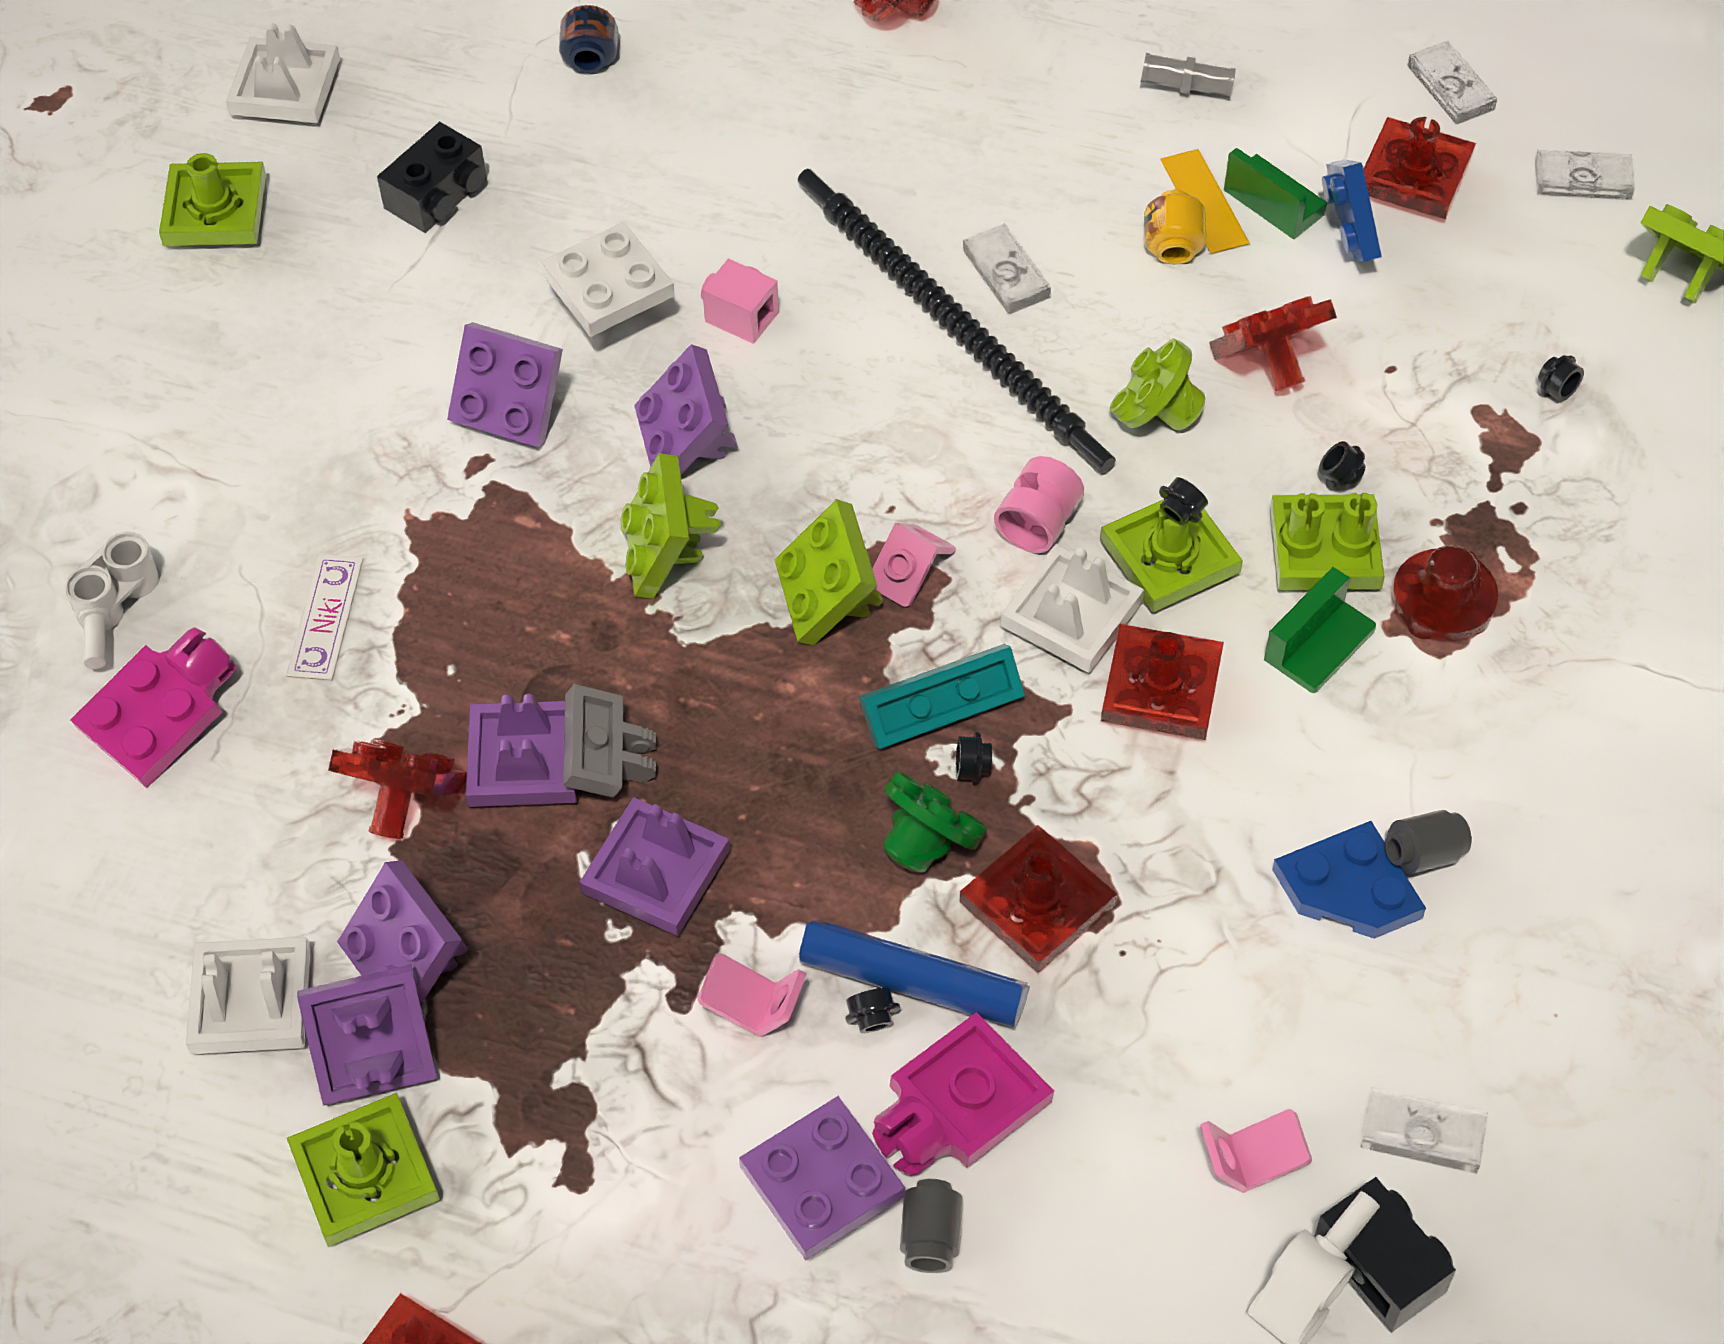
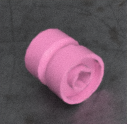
M1044 456L1031 458L1014 482V488L1008 492L994 514V523L998 531L1007 541L1022 550L1033 553L1047 552L1054 545L1065 527V521L1071 517L1084 496V485L1081 478L1069 466L1054 458Z

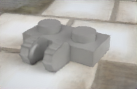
M573 684L565 694L563 786L614 797L622 788V779L641 783L655 778L656 761H653V758H648V756L642 757L640 754H647V752L656 749V732L654 733L653 730L648 728L644 729L642 726L623 722V696Z

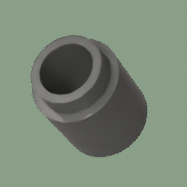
M1437 810L1394 821L1390 825L1385 839V850L1389 860L1394 865H1400L1405 874H1413L1458 862L1462 855L1469 852L1472 836L1469 825L1462 815L1456 812L1450 813L1447 810Z
M923 1179L917 1182L916 1187L905 1191L900 1251L905 1254L904 1264L912 1270L924 1273L946 1272L952 1269L953 1258L959 1255L963 1197L959 1192L953 1190L952 1185L947 1181Z

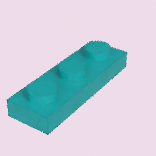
M1002 644L860 695L859 700L873 745L881 749L1024 697L1025 693L1011 646Z

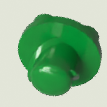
M896 770L883 789L894 802L902 807V809L896 810L892 816L893 828L883 841V847L893 861L910 871L919 873L927 871L933 860L947 853L952 841L975 850L988 829L986 825L962 810L958 814L951 809L949 805L952 799L928 783H924L922 786L899 770Z

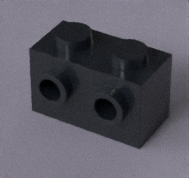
M440 121L377 175L383 208L423 233L428 232L436 223L445 219L455 206L470 193L478 190L483 181L487 179L482 146Z
M1374 1177L1320 1216L1314 1236L1316 1237L1319 1234L1324 1237L1360 1191L1369 1195L1380 1205V1208L1352 1241L1344 1254L1347 1257L1345 1261L1355 1268L1349 1280L1350 1284L1386 1327L1393 1332L1447 1293L1456 1269L1453 1266L1452 1257L1444 1244L1434 1236L1428 1237L1412 1219V1211L1405 1199L1395 1190L1391 1189L1388 1191L1379 1179Z

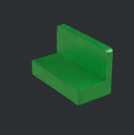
M1235 148L1228 154L1224 191L1293 240L1325 216L1327 206L1325 200L1257 153L1250 157L1239 148Z
M1334 566L1269 631L1264 661L1310 693H1317L1374 634L1376 623L1345 602L1350 577Z

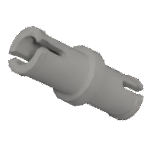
M1146 53L1140 82L1181 88L1180 93L1189 94L1190 90L1230 98L1236 69L1195 63L1196 58L1188 56L1186 61Z

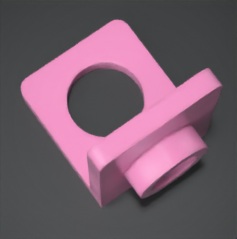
M895 523L872 568L877 583L875 590L904 607L911 606L936 555L953 554L956 547L916 524Z
M719 953L711 962L697 1000L700 1005L762 1037L789 1021L806 978V973L798 969L775 983L730 957ZM786 995V997H785V999H784L782 1005H781L780 1008H779V1005H780L781 1001L783 1000L784 996Z
M1291 1109L1282 1111L1233 1134H1228L1210 1121L1200 1124L1215 1174L1218 1178L1242 1193L1307 1166L1312 1162V1156L1298 1115Z

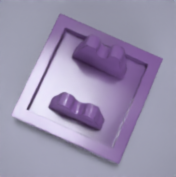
M474 322L465 324L447 420L534 447L543 445L545 443L563 349Z
M691 344L634 405L650 467L658 453L676 455L679 459L680 474L698 457L720 460L725 457L722 446L731 448L737 445L735 435L725 430L729 426L724 410L726 404L724 397L719 393L707 349Z
M506 694L502 696L501 703L470 704L466 798L469 807L577 803V789L563 786L565 701L537 702L534 695L525 694L523 702L516 703L511 695Z
M633 797L580 880L581 893L678 936L729 853L730 840L727 837L683 819L677 813L671 814L662 810L658 805H651Z
M403 860L384 863L337 941L361 976L412 964L421 1004L440 974L454 970L458 966L453 957L462 955L468 950V947Z
M412 964L297 991L299 1008L323 1106L437 1079L436 1067Z
M839 1096L739 1157L740 1168L805 1261L905 1197V1186Z

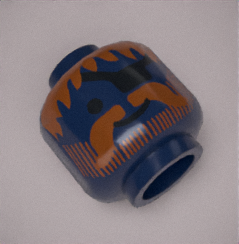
M594 5L576 6L567 11L560 24L559 52L562 60L571 68L582 73H595L611 65L617 53L618 26L615 18L607 10Z

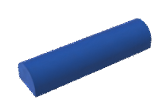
M815 920L806 924L799 952L800 963L881 988H889L891 991L969 1015L977 1012L983 1019L1016 1028L1019 1023L1030 986L1027 985L1028 983L822 920Z

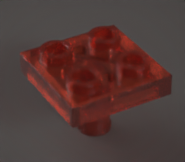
M1387 117L1363 168L1369 197L1446 220L1474 156L1476 143L1441 133L1439 123L1434 119H1431L1429 129L1425 128L1427 117H1418L1412 120L1411 123Z
M1307 296L1268 312L1265 310L1222 327L1224 336L1210 341L1209 345L1214 360L1257 347V350L1263 349L1275 385L1274 389L1278 391L1306 381L1302 375L1291 339L1296 338V333L1333 320L1337 316L1331 299L1314 304L1312 297Z
M1120 624L1102 706L1101 722L1206 740L1224 642ZM1129 678H1132L1133 680H1137V681H1135V683H1133V682H1131V681L1129 680ZM1195 689L1194 692L1188 693L1189 690ZM1153 703L1157 707L1164 705L1165 708L1161 710H1156L1152 708L1151 705Z
M372 740V743L354 741L352 748L333 749L328 771L375 782L380 785L372 823L369 826L368 832L394 839L404 838L403 831L412 792L428 796L465 793L467 771L453 768L454 758L429 752H423L422 755L405 753V756H403L404 746L380 740Z
M1037 825L960 890L959 902L1039 973L1116 905L1117 893ZM1012 880H1014L1015 883H1018L1017 887H1015V884L1011 883ZM1013 914H1014V916H1015L1017 919H1020V918H1021L1023 921H1022V922H1015V921H1013V920L1011 919V917H1012ZM1062 917L1065 919L1061 923L1053 922L1055 919L1059 920Z

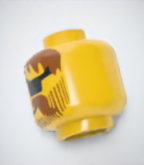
M1169 190L1152 200L1144 212L1146 248L1161 262L1167 264H1183L1192 260L1206 244V213L1204 205L1197 198L1188 195L1182 190Z

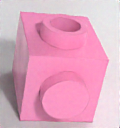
M729 258L716 274L712 273L706 278L701 289L705 322L752 344L757 341L779 313L777 280L762 274L754 267L744 266Z

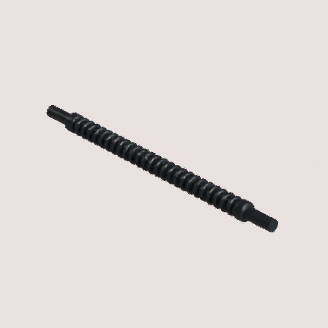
M807 168L799 174L798 183L824 207V215L831 222L837 224L841 231H845L848 238L854 239L855 245L862 247L863 252L870 255L873 262L879 263V267L887 271L890 278L896 279V284L904 287L908 295H913V300L916 303H921L924 311H930V316L933 319H938L939 325L947 328L949 335L956 336V341L959 344H965V350L973 353L977 361H982L985 369H991L993 377L1000 378V383L1003 386H1009V392L1012 395H1018L1019 402L1027 403V409L1030 412H1036V418L1040 421H1045V426L1048 429H1054V435L1063 444H1072L1102 473L1107 472L1113 467L1116 458L1085 430V421L1075 412H1070V407L1067 404H1061V399L1057 395H1052L1049 387H1042V381L1039 378H1034L1031 370H1024V364L1021 361H1016L1015 355L1008 353L1006 346L998 344V339L995 336H989L987 328L980 327V322L977 319H972L969 311H963V306L960 303L954 302V297L946 294L942 286H937V281L934 278H929L925 270H920V265L917 262H912L908 254H903V249L900 246H895L892 238H886V233L883 230H878L877 224L870 222L866 214H861V209L858 206H854L853 202L844 193H835L811 169Z

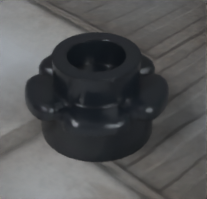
M1574 356L1552 357L1543 365L1538 375V381L1541 382V394L1545 398L1551 395L1558 401H1565L1577 390L1582 382L1584 369L1576 364Z
M1345 441L1333 445L1325 453L1319 464V473L1326 478V485L1334 489L1338 486L1351 487L1356 484L1365 472V453L1361 451L1359 446H1351Z
M1176 477L1168 487L1161 486L1159 489L1160 496L1164 498L1160 504V509L1175 523L1185 525L1188 520L1191 523H1198L1203 517L1201 512L1208 505V500L1189 481Z
M974 732L973 737H958L955 770L956 779L972 780V785H977L981 775H990L992 744L982 743L981 734Z
M877 988L860 992L846 1000L849 1014L845 1017V1020L851 1025H858L860 1033L879 1031L893 1024L891 1016L900 1010V1004L893 1003L889 988Z

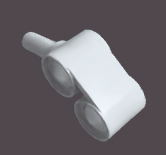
M124 531L110 537L80 568L72 572L66 580V595L78 623L84 629V665L88 668L98 669L105 665V631L115 627L122 619L124 612L122 602L126 598L144 597L151 593L158 585L160 576L147 540L136 532Z
M1360 1191L1324 1237L1319 1234L1315 1237L1306 1229L1302 1230L1278 1258L1272 1269L1273 1274L1258 1293L1247 1314L1284 1344H1307L1327 1318L1330 1311L1328 1307L1339 1296L1355 1271V1268L1345 1261L1347 1259L1344 1254L1345 1250L1380 1208V1205L1369 1195Z

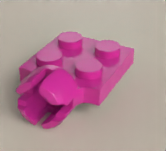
M196 627L188 630L167 651L159 653L145 645L70 719L81 733L146 788L222 713V710L212 699L215 691L236 669V665L233 660L229 659L230 657L226 650L210 637L203 639L207 633Z
M976 1012L891 1075L889 1087L897 1094L899 1099L875 1117L872 1135L876 1145L886 1159L896 1154L899 1150L901 1151L903 1157L894 1163L893 1167L904 1175L919 1174L941 1156L948 1155L959 1159L967 1168L1052 1102L1054 1090Z

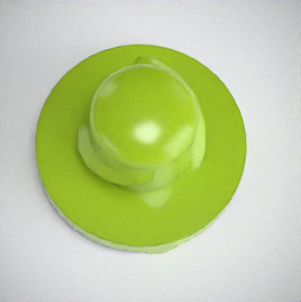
M1175 338L1169 340L1156 351L1149 347L1144 349L1132 363L1131 371L1134 373L1126 388L1122 389L1114 397L1110 405V411L1129 428L1140 427L1155 416L1175 430H1182L1190 426L1201 414L1206 400L1204 392L1191 383L1187 374L1192 361V350L1182 341Z

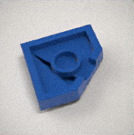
M1343 159L1327 163L1328 175L1322 176L1323 192L1327 203H1334L1341 223L1340 232L1346 253L1352 252L1354 259L1362 262L1382 257L1362 162Z
M1371 820L1274 859L1272 871L1300 915L1318 921L1324 916L1354 926L1352 932L1373 939L1423 919L1426 910L1425 905L1400 865H1394L1389 860L1385 850V842Z

